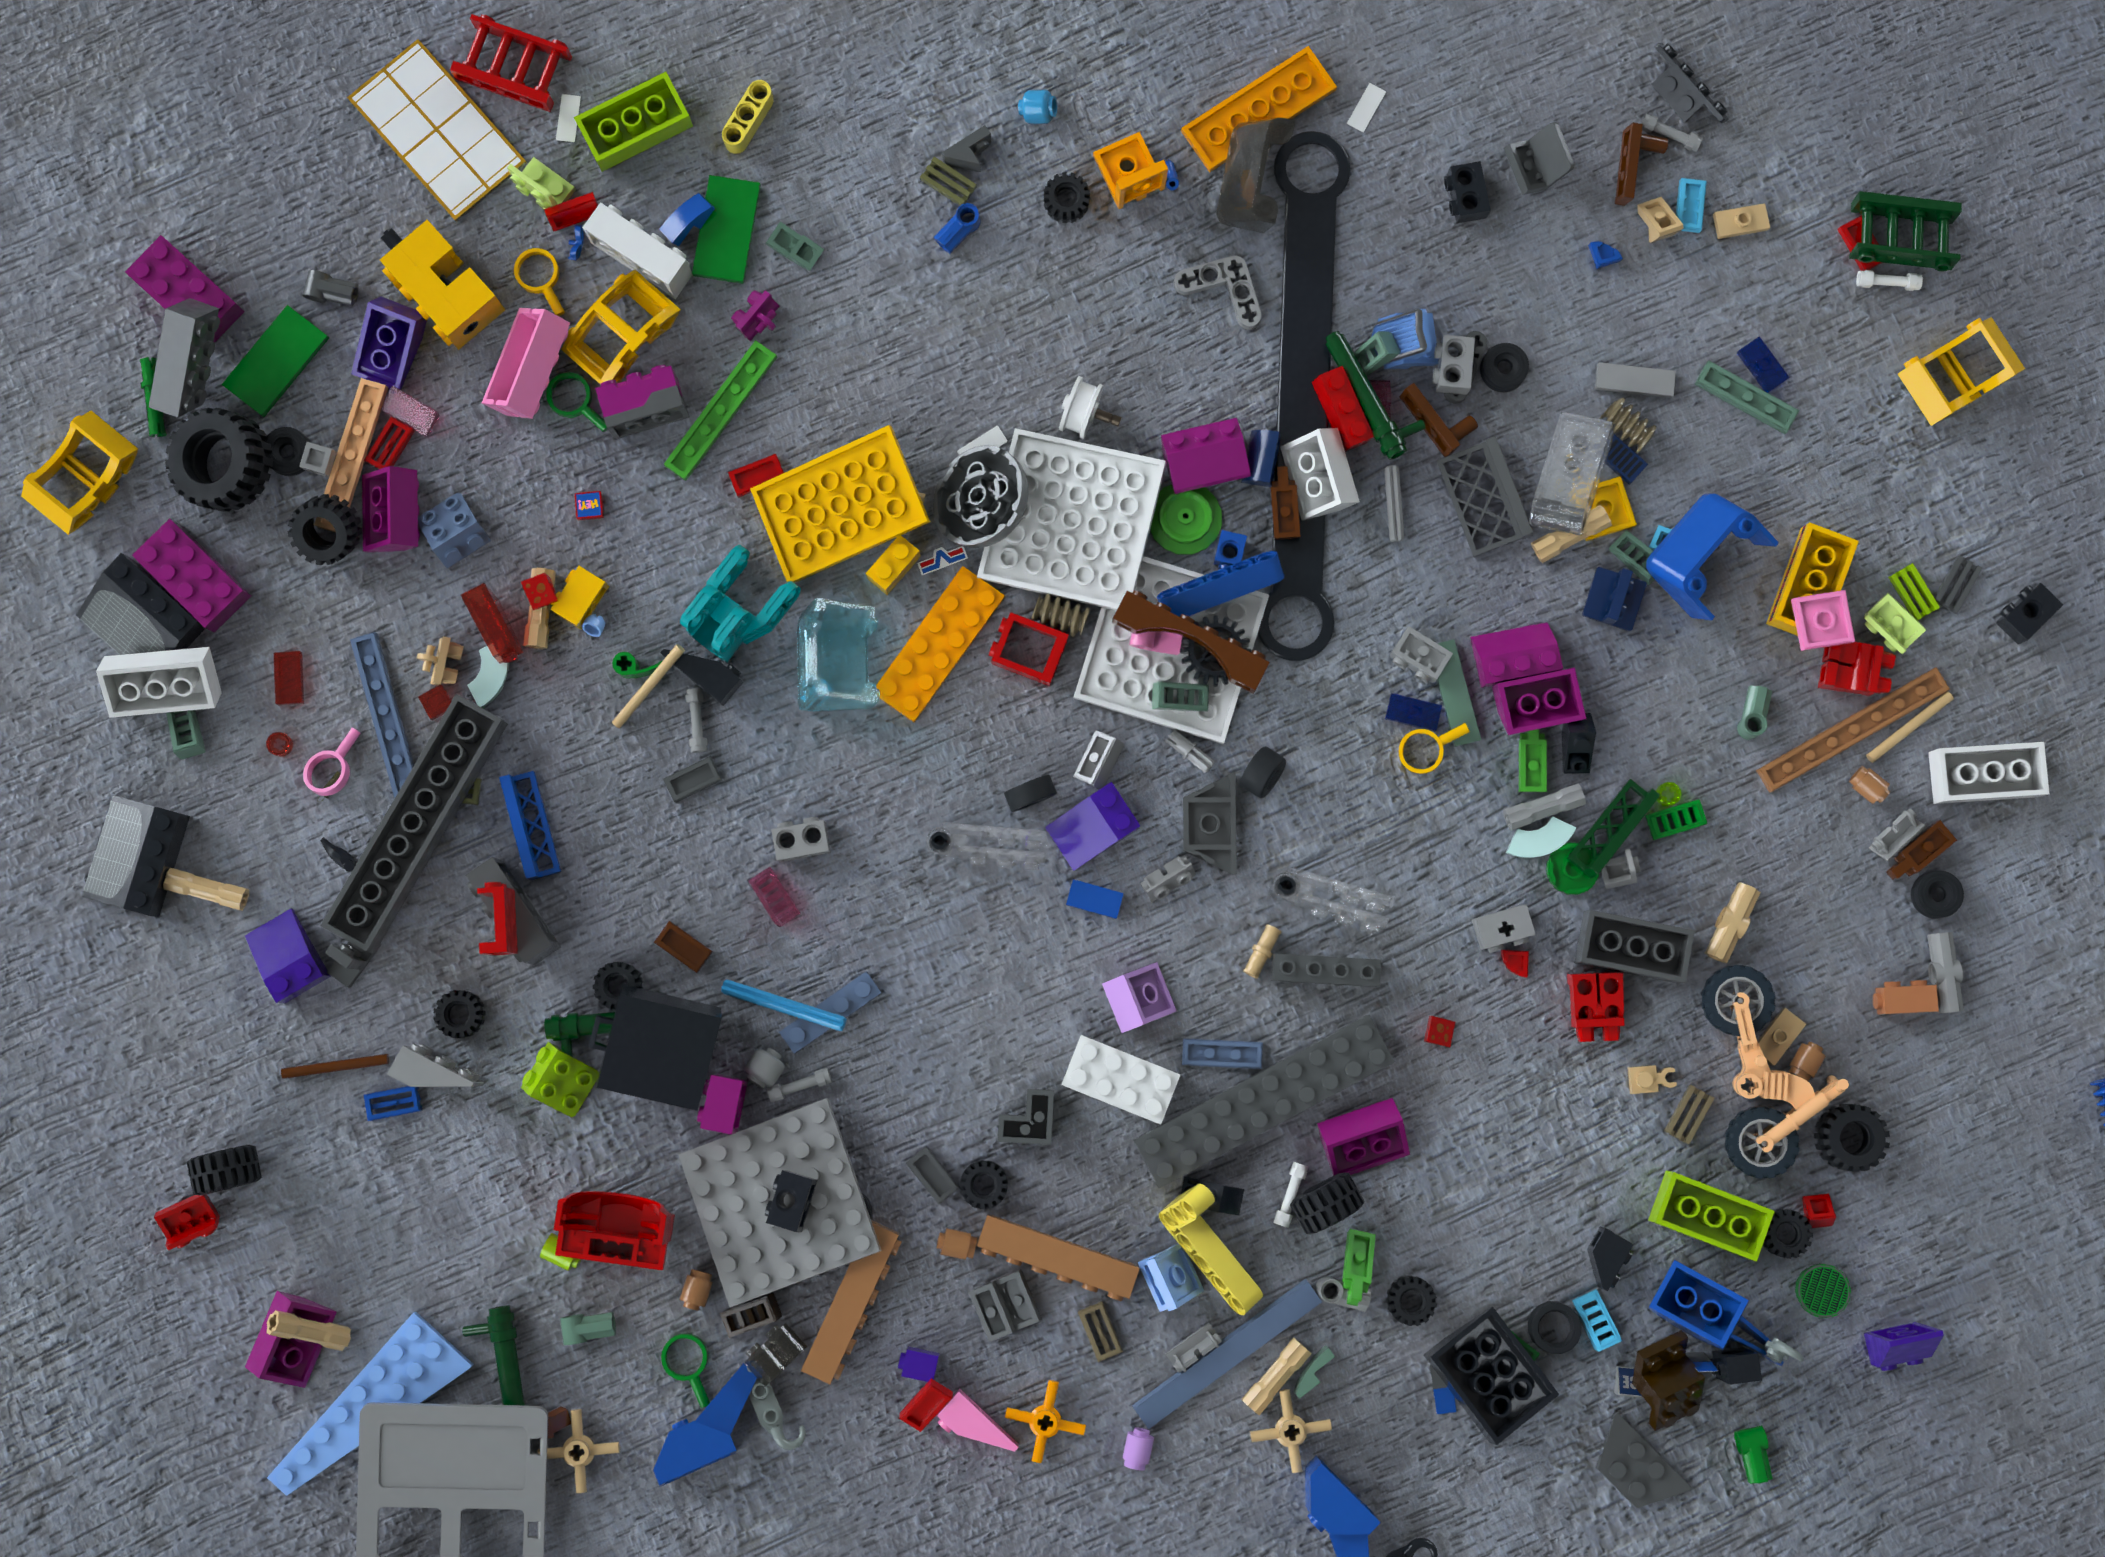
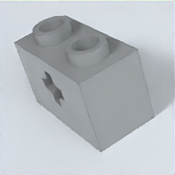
M1527 904L1472 919L1480 950L1488 948L1489 953L1504 949L1503 944L1513 941L1514 946L1530 942L1529 936L1536 935ZM1502 923L1510 928L1506 935L1505 933H1499L1498 928L1502 927Z

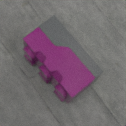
M658 365L651 369L652 373L642 376L640 372L631 373L626 376L627 380L617 383L616 380H608L601 383L600 387L595 388L606 427L615 440L689 418L678 378L671 366Z

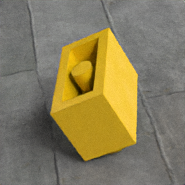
M898 536L865 573L867 579L888 595L921 557L920 551L903 536Z
M578 566L576 570L573 569L568 574L565 580L567 584L562 592L558 591L556 593L558 601L551 604L553 606L550 610L582 630L583 622L593 613L609 585L586 569Z

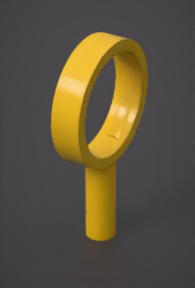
M540 248L528 249L521 253L514 265V275L517 282L524 290L530 293H543L554 314L559 317L562 316L565 311L552 289L559 278L557 261L551 253ZM533 255H543L549 258L554 266L551 279L545 285L539 287L528 286L520 278L522 263Z
M1466 723L1439 737L1426 729L1413 730L1406 734L1400 742V760L1413 773L1426 774L1432 772L1442 762L1444 756L1443 746L1470 731ZM1426 734L1437 741L1440 750L1438 759L1433 766L1427 769H1417L1408 765L1403 756L1404 746L1413 735Z

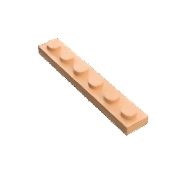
M363 378L360 380L324 494L329 495V498L333 495L339 496L340 502L345 499L349 502L347 505L349 508L388 387L384 384ZM316 517L314 526L336 533L334 526L328 520Z

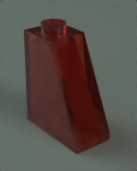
M485 583L461 594L492 656L500 664L512 662L519 654L523 653L499 599Z

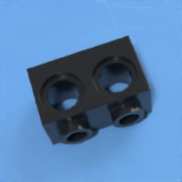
M1481 161L1450 166L1447 176H1444V185L1446 191H1450L1451 201H1449V210L1451 216H1455L1456 224L1486 219L1491 209ZM1458 177L1467 178L1469 184H1461L1458 181ZM1462 202H1471L1474 205V209L1465 208Z

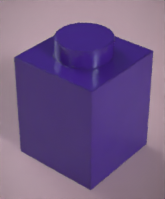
M908 1346L906 1353L901 1352L898 1368L903 1369L901 1376L928 1382L931 1378L934 1380L940 1353Z

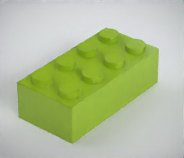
M667 72L574 117L602 172L693 127L690 116Z
M1665 1171L1648 1221L1757 1262L1774 1210L1678 1173Z

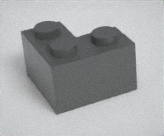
M1027 1089L1026 1115L999 1114L998 1142L1051 1145L1054 1090Z

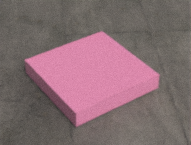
M1846 590L1791 599L1801 651L1855 642Z

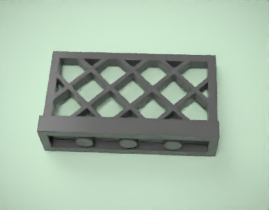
M1496 436L1487 439L1483 443L1437 460L1473 557L1533 536V531ZM1483 449L1486 461L1482 468L1468 463L1472 453ZM1464 456H1467V458H1466L1465 461L1459 459V458H1462V457H1464ZM1452 461L1463 464L1458 478L1447 474L1444 464ZM1487 464L1489 465L1491 472L1485 470ZM1466 466L1480 472L1475 485L1461 480ZM1483 473L1493 477L1495 480L1492 492L1478 487ZM1450 479L1456 481L1453 487ZM1458 483L1472 488L1467 502L1457 498L1455 495ZM1497 488L1500 493V496L1494 494ZM1475 490L1489 495L1484 509L1470 503ZM1492 497L1504 503L1505 508L1501 516L1487 511ZM1459 503L1465 505L1463 511L1461 510ZM1468 507L1482 512L1476 526L1465 521L1464 514ZM1506 511L1510 520L1503 518ZM1485 514L1499 520L1493 533L1479 527ZM1503 521L1512 525L1516 535L1505 539L1496 535ZM1468 527L1474 529L1472 535L1470 534ZM1477 531L1491 536L1488 545L1480 549H1476L1473 542ZM1494 538L1500 540L1492 544Z

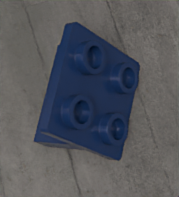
M1598 567L1590 586L1582 616L1626 631L1633 630L1647 583L1632 578L1633 571L1625 568L1617 573Z

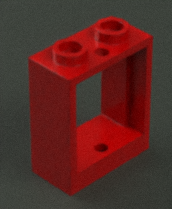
M1010 612L1008 618L1003 617L998 632L1002 633L999 642L994 641L988 656L992 657V665L1050 686L1068 642L1069 634ZM1014 623L1056 639L1043 673L1001 657Z

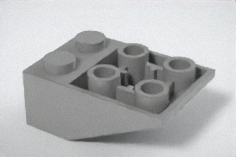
M413 1043L412 1046L403 1045L387 1075L410 1087L483 1086L485 1083L478 1079L480 1074L468 1068L459 1069L455 1067L457 1062L446 1056L432 1055L434 1050L420 1043L419 1045Z

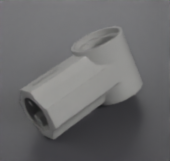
M1325 1276L1316 1283V1294L1327 1303H1334L1366 1312L1371 1300L1370 1288H1368L1367 1293L1362 1292V1300L1358 1303V1306L1347 1304L1348 1289L1343 1288L1342 1281ZM1329 1283H1333L1335 1285V1292L1332 1296L1326 1297L1323 1292L1324 1287Z

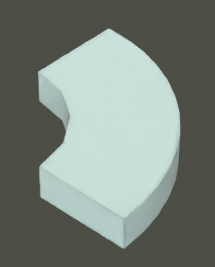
M503 638L479 650L481 656L480 671L476 678L467 685L477 705L481 708L490 704L504 687L503 685L509 671V653Z
M1552 816L1546 825L1538 830L1525 831L1516 829L1506 853L1521 858H1536L1547 855L1562 847L1571 838L1576 827Z

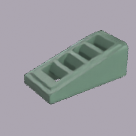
M1378 331L1354 351L1357 360H1360L1363 366L1362 369L1366 376H1368L1399 355L1400 350L1391 332Z
M1626 530L1609 547V550L1649 586L1655 579L1646 570V562L1653 550ZM1629 541L1631 545L1625 552H1622L1620 549ZM1637 548L1639 552L1631 559L1629 556ZM1645 556L1647 559L1639 565L1638 562Z
M1173 682L1153 683L1152 709L1206 712L1208 711L1209 685ZM1164 689H1166V703H1164ZM1173 690H1177L1176 704L1173 703ZM1184 690H1188L1187 704H1184ZM1195 690H1199L1198 705H1194Z
M188 710L187 715L175 718L176 714L186 711L166 712L174 754L180 759H186L205 753L204 742L195 710ZM189 722L188 725L178 727V725ZM191 732V735L182 738L180 736Z

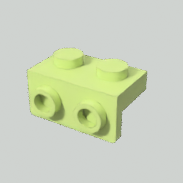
M1889 593L1881 598L1864 615L1866 620L1865 626L1875 635L1879 632L1886 639L1884 644L1894 653L1897 650L1901 654L1905 653L1906 649L1926 631V628Z

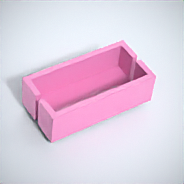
M519 308L482 404L506 416L533 419V416L539 410V401L543 391L548 387L552 368L558 362V353L561 345L568 336L570 322L546 309Z

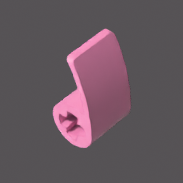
M1146 632L1136 635L1132 633L1129 645L1148 651L1178 655L1183 636L1167 632Z

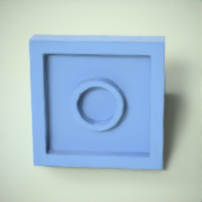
M1179 1243L1138 1262L1160 1312L1166 1309L1168 1311L1177 1309L1204 1291L1188 1254Z

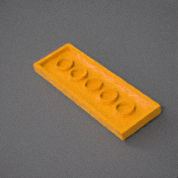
M1307 46L1183 126L1181 132L1210 173L1336 91L1337 86L1313 51Z
M962 566L871 691L872 694L915 723L1004 600L1005 595L984 580L977 578V575Z

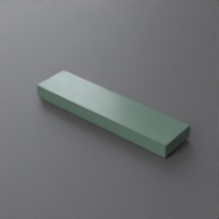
M1709 360L1695 382L1696 386L1783 434L1788 432L1800 411Z
M1455 640L1437 643L1453 653L1437 679L1449 728L1452 730L1466 723L1470 731L1453 741L1454 747L1480 741L1481 737Z

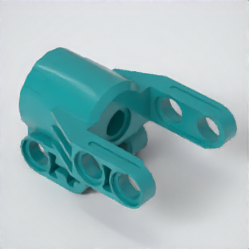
M742 545L735 546L708 579L706 586L698 593L680 619V624L686 628L687 633L726 663H728L742 643L747 645L772 632L795 603L801 592V588L792 581L781 585L756 617L726 596L725 593L748 563L750 552Z

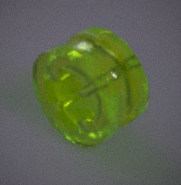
M1673 782L1663 783L1656 789V792L1661 795L1657 802L1662 806H1672L1681 799V789ZM1665 787H1669V791L1674 792V797L1670 798L1671 801H1667V797L1662 796V792L1667 790Z

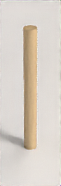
M679 644L675 645L615 717L612 723L617 728L623 726L684 653L685 650Z
M1947 691L1869 752L1866 755L1867 759L1871 763L1878 760L1954 699L1952 694Z

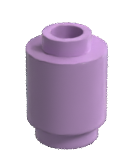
M1135 1427L1134 1431H1128L1123 1459H1125L1124 1466L1135 1470H1145L1146 1464H1149L1154 1441V1437L1149 1435V1430Z

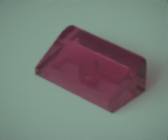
M393 385L381 408V411L425 437L428 436L440 416L434 409Z

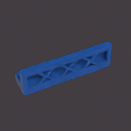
M535 771L516 776L505 775L499 777L526 879L535 880L561 872ZM530 778L532 789L528 796L525 797L518 792L516 782ZM533 795L535 796L536 802L531 800ZM520 797L525 799L523 805L521 804ZM529 802L538 807L539 814L534 822L526 819L524 815V810ZM540 819H541L543 828H542L541 826L537 825V824L539 823ZM527 823H529V824L532 825L529 830H528ZM535 828L545 833L546 839L541 847L536 846L531 841L530 836ZM547 845L549 848V852L544 850ZM533 847L539 850L536 856ZM542 852L551 857L554 868L539 871L537 861Z

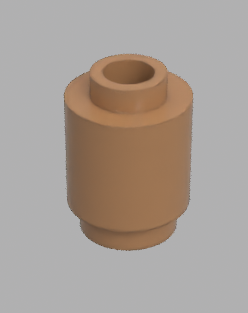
M1861 766L1849 780V783L1853 785L1852 788L1872 804L1876 801L1879 803L1883 802L1890 793V790H1888L1890 784L1872 769H1866L1864 766Z
M1810 1041L1808 1044L1801 1043L1789 1065L1791 1069L1788 1073L1809 1082L1810 1078L1813 1079L1826 1057L1822 1053L1823 1048Z
M946 1228L945 1233H939L936 1248L941 1249L940 1255L966 1260V1257L973 1259L977 1237L971 1236V1233Z
M695 1269L691 1270L690 1275L686 1277L679 1299L684 1301L683 1307L699 1311L700 1306H706L713 1284L711 1282L712 1274Z

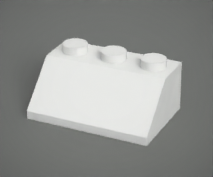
M1338 428L1317 429L1280 447L1285 465L1288 467L1289 479L1295 480V485H1297L1298 509L1301 520H1308L1337 512L1360 502Z

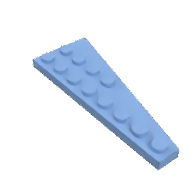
M414 1312L270 1473L267 1479L286 1496L291 1494L359 1446L360 1411L364 1405L371 1402L421 1403L469 1370L474 1364L417 1312Z

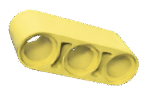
M756 80L749 85L724 126L722 138L726 149L730 153L739 154L747 148L774 102L773 94L766 81ZM759 92L767 93L763 99H757L755 95ZM747 113L754 115L749 121L742 120V117ZM733 135L741 136L737 142L729 141V138Z

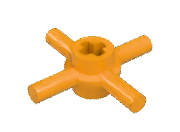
M1048 1381L1044 1404L1036 1407L1032 1412L1009 1407L1006 1409L1005 1418L1029 1423L1032 1432L1037 1435L1031 1459L1033 1462L1042 1463L1047 1438L1054 1436L1059 1430L1084 1436L1085 1424L1062 1420L1060 1413L1054 1408L1059 1386L1058 1381ZM1044 1415H1048L1049 1421H1053L1052 1424L1048 1423L1046 1428L1041 1427V1422H1038V1419H1043Z

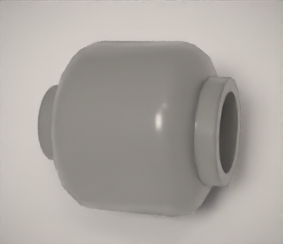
M768 1048L767 1051L762 1049L756 1050L745 1066V1071L748 1074L746 1078L762 1089L765 1086H774L784 1071V1064L780 1061L782 1055L771 1048Z

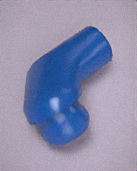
M1168 159L1165 161L1168 167L1166 186L1169 190H1175L1179 186V179L1174 163Z

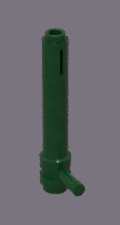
M1339 331L1329 334L1325 338L1327 341L1326 346L1337 366L1343 365L1365 417L1373 430L1374 439L1377 443L1381 444V452L1389 460L1398 458L1407 451L1404 438L1426 428L1424 421L1419 420L1399 429L1395 421H1391L1344 334H1340Z
M615 1012L586 1015L570 1013L566 1017H561L560 1014L551 1015V1018H545L544 1022L546 1039L561 1041V1050L573 1057L571 1040L591 1035L596 1015L613 1018ZM600 1023L597 1034L609 1033L612 1024Z
M510 1305L490 1308L489 1316H487L488 1323L464 1326L462 1328L463 1336L490 1335V1341L494 1343L502 1404L525 1406L515 1343L517 1331L512 1323L515 1320L514 1311L510 1310Z

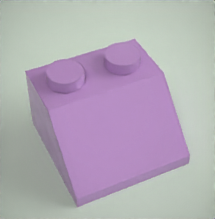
M1157 962L1102 983L1121 1033L1176 1012Z

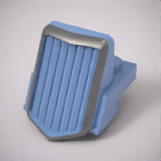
M1426 309L1395 313L1379 318L1378 322L1373 326L1370 338L1378 331L1391 332L1400 350V354L1386 363L1384 369H1408L1411 366H1435L1438 364V359L1434 358L1437 342L1433 313H1427Z

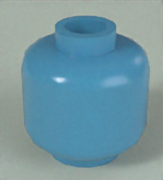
M1045 89L1028 90L1024 93L1023 99L1018 102L1019 115H1023L1025 122L1028 124H1048L1057 115L1056 97L1052 96L1051 92Z

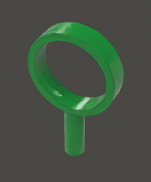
M567 372L557 375L550 381L546 391V398L549 406L556 414L565 418H574L583 414L602 432L608 430L605 420L590 407L592 392L583 377ZM565 379L578 380L586 389V399L582 406L570 412L559 410L554 406L552 400V392L555 386Z
M690 1333L678 1334L671 1338L662 1350L661 1362L663 1368L674 1379L681 1381L689 1380L700 1407L704 1408L709 1405L710 1401L699 1374L705 1369L708 1362L707 1347L696 1335ZM678 1339L693 1340L702 1350L703 1359L698 1371L691 1375L677 1374L668 1365V1349Z

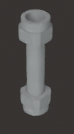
M1645 114L1641 123L1643 124L1642 129L1644 132L1649 134L1652 131L1685 144V149L1697 152L1703 137L1698 136L1699 134L1694 132L1690 134L1684 133L1658 122V117Z
M701 688L687 689L685 699L686 703L690 704L693 736L692 739H689V747H691V753L706 752L708 742L707 738H703L700 703L704 702V694H702Z
M828 1068L815 1071L814 1075L782 1086L779 1083L772 1087H767L771 1103L785 1099V1095L815 1085L821 1087L832 1083Z

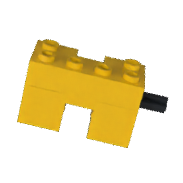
M428 220L423 222L403 240L392 228L383 233L384 235L381 239L390 248V251L380 259L381 263L385 266L382 272L408 301L414 299L419 305L415 309L425 320L432 319L436 324L432 328L448 346L454 344L458 350L461 349L505 311L497 297L470 267L454 281L450 282L447 279L464 263L453 251L452 246Z

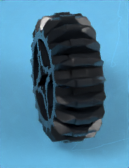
M1217 615L1213 616V623L1211 624L1207 617H1203L1204 626L1227 634L1229 637L1224 638L1225 640H1228V638L1235 639L1242 644L1241 648L1251 652V648L1243 647L1250 642V639H1240L1245 630L1235 631L1238 625L1236 621L1229 627L1227 625L1228 617H1224L1222 624L1218 623L1219 618ZM1195 621V625L1204 628L1199 622ZM1182 638L1181 642L1188 647L1181 648L1180 653L1188 654V656L1184 657L1181 662L1182 664L1191 663L1186 672L1191 673L1193 670H1196L1197 672L1193 677L1195 681L1199 679L1200 675L1204 676L1203 685H1207L1209 678L1213 679L1214 687L1218 686L1219 678L1222 679L1224 685H1228L1229 680L1224 670L1211 671L1202 666L1209 662H1215L1222 667L1217 659L1212 655L1208 656L1210 652L1207 649L1201 657L1196 659L1194 653L1195 641L1189 638Z

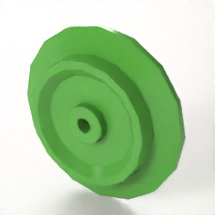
M1171 484L1159 492L1150 531L1154 540L1163 549L1177 555H1193L1206 550L1216 540L1222 526V510L1217 498L1206 487L1175 494Z

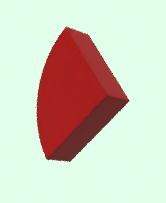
M1501 950V957L1507 969L1517 976L1528 978L1529 951Z

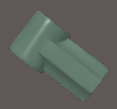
M1750 685L1748 687L1742 718L1737 725L1738 734L1743 739H1755L1766 731V718L1772 690L1762 686ZM1748 721H1753L1756 724V732L1748 728Z
M613 1312L588 1316L577 1314L560 1318L564 1345L587 1342L588 1339L616 1335V1321Z

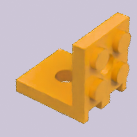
M1140 132L1093 152V157L1118 209H1122L1124 204L1135 199L1140 201L1146 198L1148 193L1157 189L1162 191L1166 187L1168 167L1164 160L1157 163L1154 162ZM1123 161H1131L1134 164V169L1130 172L1123 171L1120 168V164Z

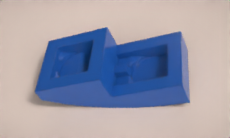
M698 193L679 206L659 230L673 244L680 246L692 227L695 226L701 229L715 208L703 195Z

